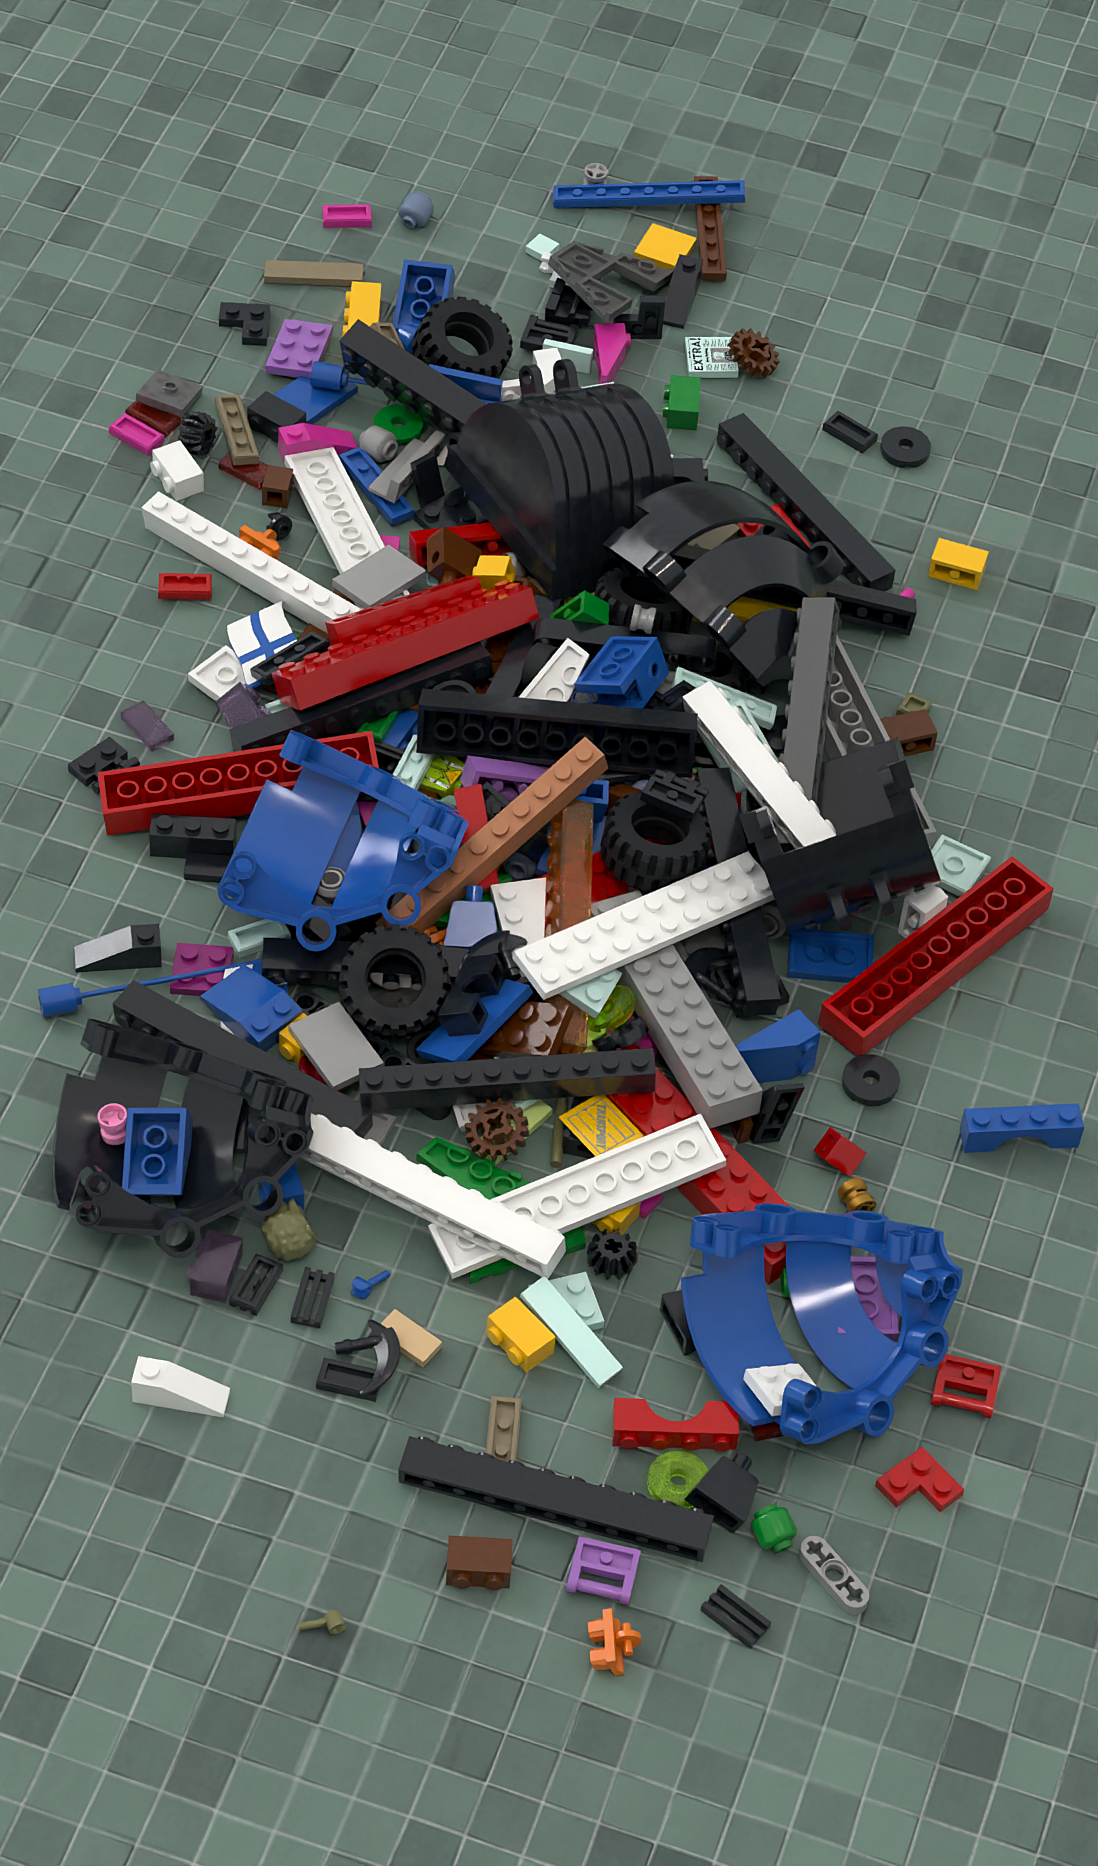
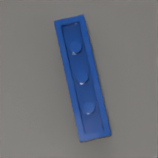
M357 447L339 455L345 470L391 526L414 517V509L403 496L394 504L368 490L369 486L382 473V470L367 452Z

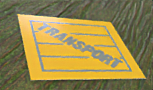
M595 1095L559 1116V1119L595 1157L644 1137L605 1095Z

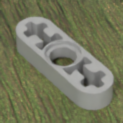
M819 1536L805 1538L799 1552L802 1564L845 1613L850 1615L863 1613L869 1601V1591L823 1538ZM809 1548L813 1551L820 1550L819 1557L815 1553L809 1555ZM830 1569H836L841 1572L843 1578L840 1581H831L826 1577L825 1573ZM849 1594L852 1597L859 1596V1603L856 1600L849 1601Z

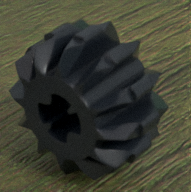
M200 411L187 413L185 419L181 420L182 426L179 428L180 435L178 440L182 442L189 454L196 456L208 454L210 448L214 447L213 442L216 439L215 432L217 427L215 426V419L211 418V415Z
M617 1228L614 1233H609L605 1229L602 1232V1236L594 1235L592 1243H589L587 1247V1262L589 1267H594L596 1275L605 1273L607 1280L611 1275H615L619 1280L623 1273L630 1275L633 1266L637 1263L638 1255L636 1242L630 1241L629 1233L621 1236Z

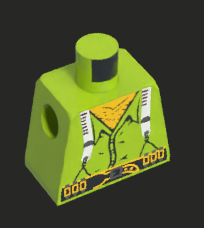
M436 755L419 788L438 793V801L449 795L455 796L454 789L464 787L460 779L465 763L455 756Z

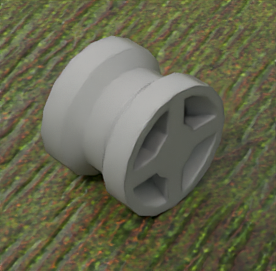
M600 163L587 165L584 169L585 178L583 185L607 184L608 169Z
M635 604L629 630L636 631L640 629L645 634L651 635L656 608L644 609L641 605Z

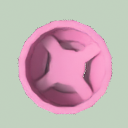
M117 1103L105 1105L99 1110L97 1116L102 1138L107 1144H122L126 1138L127 1111L125 1107Z

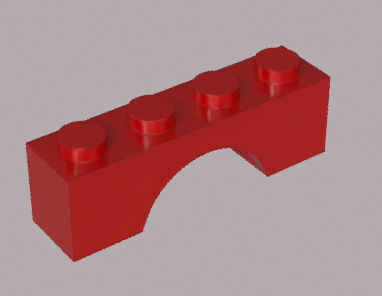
M614 1398L612 1446H621L626 1449L652 1447L657 1450L666 1448H683L688 1451L714 1449L720 1452L736 1450L739 1436L738 1413L727 1401H707L702 1411L695 1417L685 1421H671L655 1414L645 1399Z

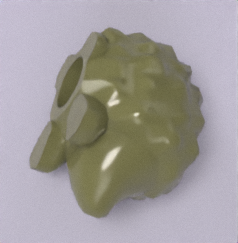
M291 1199L288 1204L282 1201L281 1206L275 1213L262 1220L261 1232L267 1240L269 1251L273 1252L277 1258H282L286 1261L301 1258L309 1254L310 1249L317 1244L318 1237L307 1220L304 1211L300 1205H297L294 1199Z

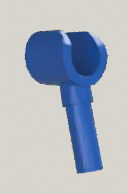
M385 1270L368 1281L357 1276L352 1282L354 1288L350 1292L361 1299H366L373 1287L390 1277L389 1271Z

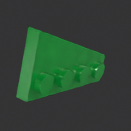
M435 1137L422 1148L416 1157L417 1162L429 1167L433 1173L441 1177H450L458 1185L468 1190L475 1189L488 1200L532 1183L523 1179V1175L511 1170L510 1173L495 1167V1162L486 1158L480 1160L470 1156V1151L438 1137Z

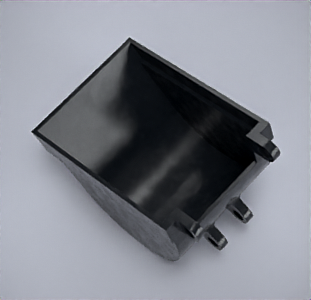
M561 359L554 363L553 378L555 391L549 394L544 390L540 368L536 364L522 366L519 371L522 396L518 399L488 403L474 411L467 420L462 432H453L448 435L446 440L448 453L444 462V467L552 600L577 596L584 590L589 593L595 592L597 582L601 576L608 571L618 568L615 563L616 560L604 550L602 544L620 526L630 530L647 515V513L638 509L635 504L659 490L674 485L673 465L668 441L663 427L649 403L635 390L622 384L612 383L586 388L579 387L576 368L570 359Z
M899 737L822 763L817 807L824 821L828 819L834 826L836 836L783 853L775 831V823L771 819L768 807H761L747 789L742 790L739 817L748 843H755L777 907L789 933L805 928L807 931L818 928V924L832 919L834 922H838L842 931L852 927L849 913L858 910L864 913L872 910L871 906L880 903L886 916L896 912L893 902L899 901L898 897L915 892L917 895L926 892V887L941 883V878L911 792L914 784Z

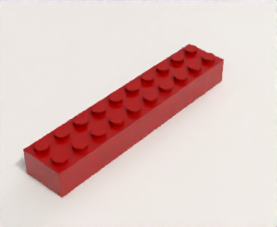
M503 580L495 583V588L487 591L486 589L473 591L469 598L452 599L447 602L448 606L440 609L439 607L426 609L423 611L424 615L419 617H405L400 620V624L393 627L391 625L379 627L376 629V633L372 635L362 634L352 638L351 643L345 645L343 643L334 644L328 647L327 652L322 654H308L303 657V661L296 664L295 662L284 663L279 666L280 670L272 672L280 703L297 710H303L536 620L540 617L532 588L523 586L520 583Z
M372 731L315 739L361 762L379 768ZM282 744L97 772L107 836L150 829L152 814L213 818L251 814L267 779L293 790L303 766L279 756L284 746ZM361 791L358 797L370 796Z
M1011 856L824 1001L821 1005L818 1025L856 1056L865 1055L1049 909L1054 888Z
M632 1043L631 1045L623 1049L618 1048L612 1051L632 1050L638 1048ZM656 1067L655 1091L605 1095L644 1136L697 1115L691 1103ZM710 1128L709 1130L726 1159V1166L676 1186L702 1215L754 1211V1207L762 1203L789 1206L715 1128ZM787 1241L764 1244L765 1282L768 1285L779 1279L782 1267H786Z

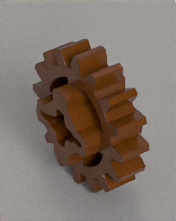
M742 328L730 339L731 341L728 343V346L731 349L728 353L734 355L732 361L738 363L740 370L746 369L747 375H750L752 372L756 378L760 375L766 378L768 374L771 375L780 362L777 359L779 353L773 351L775 345L770 344L768 337H761L760 331L755 334L752 328H749L748 331Z
M498 1098L497 1103L492 1105V1102L488 1099L486 1100V1107L483 1108L478 1104L476 1105L477 1114H468L471 1123H465L467 1143H471L470 1146L473 1153L479 1151L481 1159L491 1155L492 1162H495L497 1156L502 1155V1158L506 1161L508 1160L507 1153L511 1152L514 1155H518L517 1146H526L523 1137L529 1136V1130L526 1127L529 1125L526 1116H523L521 1107L514 1110L513 1101L510 1100L507 1105H503L502 1098ZM511 1119L516 1124V1131L513 1130V1126H511ZM478 1129L483 1134V1140L478 1136Z

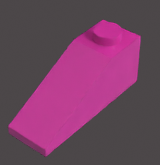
M625 323L595 324L593 342L599 384L609 383L613 381L625 360L626 348L631 347L630 333H626Z
M306 423L280 427L278 429V451L283 462H285L286 455L334 447L339 456L358 447L349 431Z

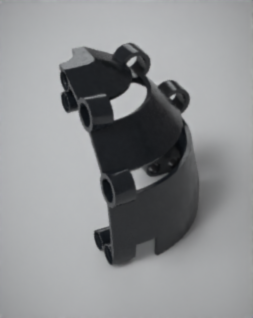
M692 481L669 486L635 504L638 509L644 511L647 515L630 530L620 526L602 544L604 550L616 560L615 563L618 568L631 579L641 571L663 592L670 594L705 627L717 642L730 651L726 659L740 673L743 674L745 672L762 687L777 679L793 680L794 672L791 670L792 656H796L797 650L794 646V634L799 632L800 626L797 622V612L784 608L768 609L757 613L743 624L727 608L742 596L767 587L786 588L799 594L802 598H827V584L835 580L844 567L843 560L831 543L821 541L808 547L800 536L766 503L737 487L715 481ZM737 523L764 524L753 536L728 541L706 552L685 571L672 558L675 553L689 542L713 529ZM839 615L837 633L839 632V630L841 629V626H842V619H841L840 615Z
M88 1018L80 1045L92 1053L101 1055L94 1080L66 1073L53 1146L52 1182L57 1208L70 1211L71 1216L80 1225L97 1232L152 1235L156 1244L165 1253L174 1258H184L191 1255L197 1249L201 1239L200 1227L241 1207L257 1217H266L275 1213L281 1206L284 1196L282 1186L278 1180L310 1146L314 1133L311 1128V1110L315 1097L286 1084V1081L282 1078L258 1070L248 1069L209 1055L208 1052L200 1048L177 1041H167L121 1026ZM167 1071L189 1077L181 1108H187L193 1117L191 1150L182 1196H174L175 1209L151 1204L150 1196H134L122 1188L125 1142L119 1145L107 1144L102 1138L101 1127L97 1118L99 1110L105 1105L112 1103L122 1105L126 1111L128 1108H158ZM246 1100L250 1107L261 1110L259 1117L254 1118L248 1125L247 1149L243 1170L235 1182L233 1171L235 1138L243 1103ZM260 1182H268L270 1194L267 1200L259 1205H251L249 1202V1192L252 1187ZM186 1223L188 1234L185 1240L175 1246L167 1245L165 1239L168 1229L174 1224Z

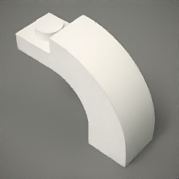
M558 348L533 351V364L540 368L544 390L548 394L555 391L553 365L557 360H561ZM519 379L503 381L502 401L511 400L515 394L522 396Z

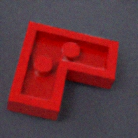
M920 1447L879 1477L875 1484L876 1488L895 1507H898L920 1491L939 1512L963 1496L964 1488L923 1447Z

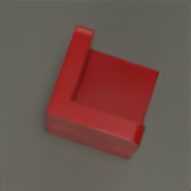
M829 1127L813 1150L848 1176L852 1175L867 1154L832 1127Z

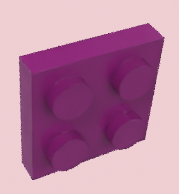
M177 943L172 976L231 965L234 947ZM224 972L172 981L170 984V994L201 996L223 980Z

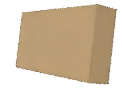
M396 1309L381 1323L386 1328L392 1327L399 1339L400 1352L421 1367H424L442 1348V1341Z

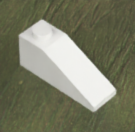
M138 1356L131 1381L132 1402L224 1418L230 1388L169 1361Z

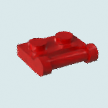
M946 1354L938 1366L931 1405L939 1407L940 1404L979 1412L982 1413L983 1417L991 1418L1001 1366ZM944 1387L983 1395L986 1398L985 1401L946 1393L943 1390Z

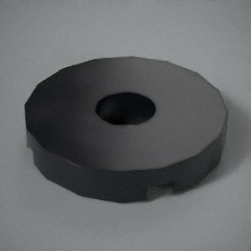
M901 426L892 428L883 435L880 448L883 458L890 464L905 468V465H912L913 468L922 465L929 458L931 443L922 431L912 427ZM901 446H907L911 449H903Z
M865 1054L852 1058L846 1064L842 1076V1085L844 1091L852 1100L855 1101L857 1099L862 1102V1105L881 1106L894 1098L900 1085V1076L894 1064L886 1058L874 1054ZM873 1077L878 1083L869 1084L865 1082L864 1078Z

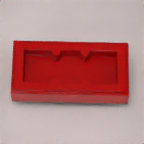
M159 573L158 599L211 600L212 574Z

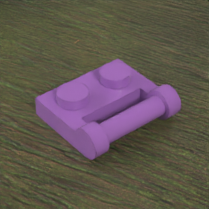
M579 1536L566 1592L576 1593V1591L616 1599L619 1600V1604L629 1606L641 1550ZM583 1572L623 1581V1587L579 1578L580 1573Z

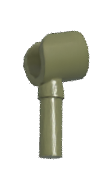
M337 1610L327 1612L323 1618L298 1623L299 1631L327 1626L330 1634L335 1635L346 1629L342 1615Z

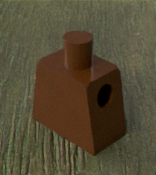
M444 526L427 538V572L429 575L439 580L441 584L468 575L473 576V568L477 566L482 550Z

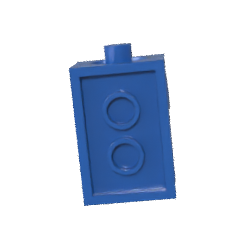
M611 636L576 680L574 686L577 693H596L598 699L594 704L643 708L670 672L657 637Z

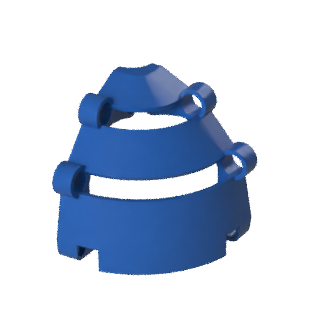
M290 730L279 756L303 766L293 790L268 779L266 780L217 888L219 899L237 912L296 926L298 941L303 947L311 951H321L328 948L335 939L337 925L382 912L384 918L390 924L407 926L413 923L421 910V899L418 892L452 865L469 822L459 816L461 812L417 791L401 782L402 780L395 775L361 762L304 734ZM360 791L378 799L332 908L312 905L314 895ZM414 840H416L420 844V849L416 853L411 854L409 851ZM398 892L409 894L415 902L412 913L406 917H397L391 914L387 908L391 895ZM319 917L327 921L330 926L329 936L320 942L310 941L304 935L302 928L306 920Z
M774 1203L757 1204L754 1207V1211L704 1214L692 1218L690 1247L703 1251V1274L681 1277L683 1303L689 1330L695 1348L710 1379L729 1405L752 1426L777 1422L780 1425L782 1435L804 1444L821 1443L851 1428L873 1437L880 1436L889 1428L893 1420L894 1404L892 1399L919 1365L932 1368L937 1366L946 1355L949 1337L943 1325L960 1289L963 1269L955 1265L948 1256L944 1245V1232L929 1227L890 1221L887 1216L876 1212L850 1211L846 1215L797 1211L790 1206ZM787 1241V1279L797 1320L818 1358L839 1380L853 1390L838 1393L823 1391L819 1387L805 1381L792 1379L784 1388L781 1415L771 1416L743 1378L746 1369L796 1364L776 1327L768 1300L764 1275V1244ZM851 1246L875 1254L876 1271L880 1287L888 1303L902 1317V1329L898 1343L892 1341L877 1329L859 1301L852 1278ZM838 1327L843 1329L846 1333L838 1334Z

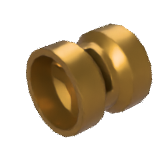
M862 1178L850 1179L838 1189L837 1193L843 1203H847L846 1209L848 1212H873L877 1206L873 1196L867 1193L868 1187Z

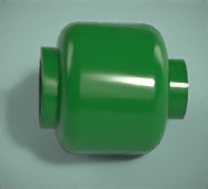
M772 1504L754 1513L755 1519L751 1523V1529L761 1549H774L777 1554L793 1546L790 1540L797 1535V1528L785 1507H777L776 1504Z

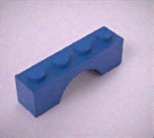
M1079 1103L964 1109L960 1125L964 1153L992 1152L1003 1142L1018 1137L1042 1139L1048 1144L1050 1149L1079 1147L1084 1130Z

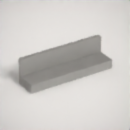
M436 430L425 443L418 439H413L374 480L368 490L395 504L414 483L410 463L430 452L436 454L437 458L440 455L445 434Z

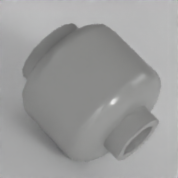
M374 425L369 427L359 437L360 449L367 452L375 462L383 463L391 460L397 452L398 444L395 435L380 426Z

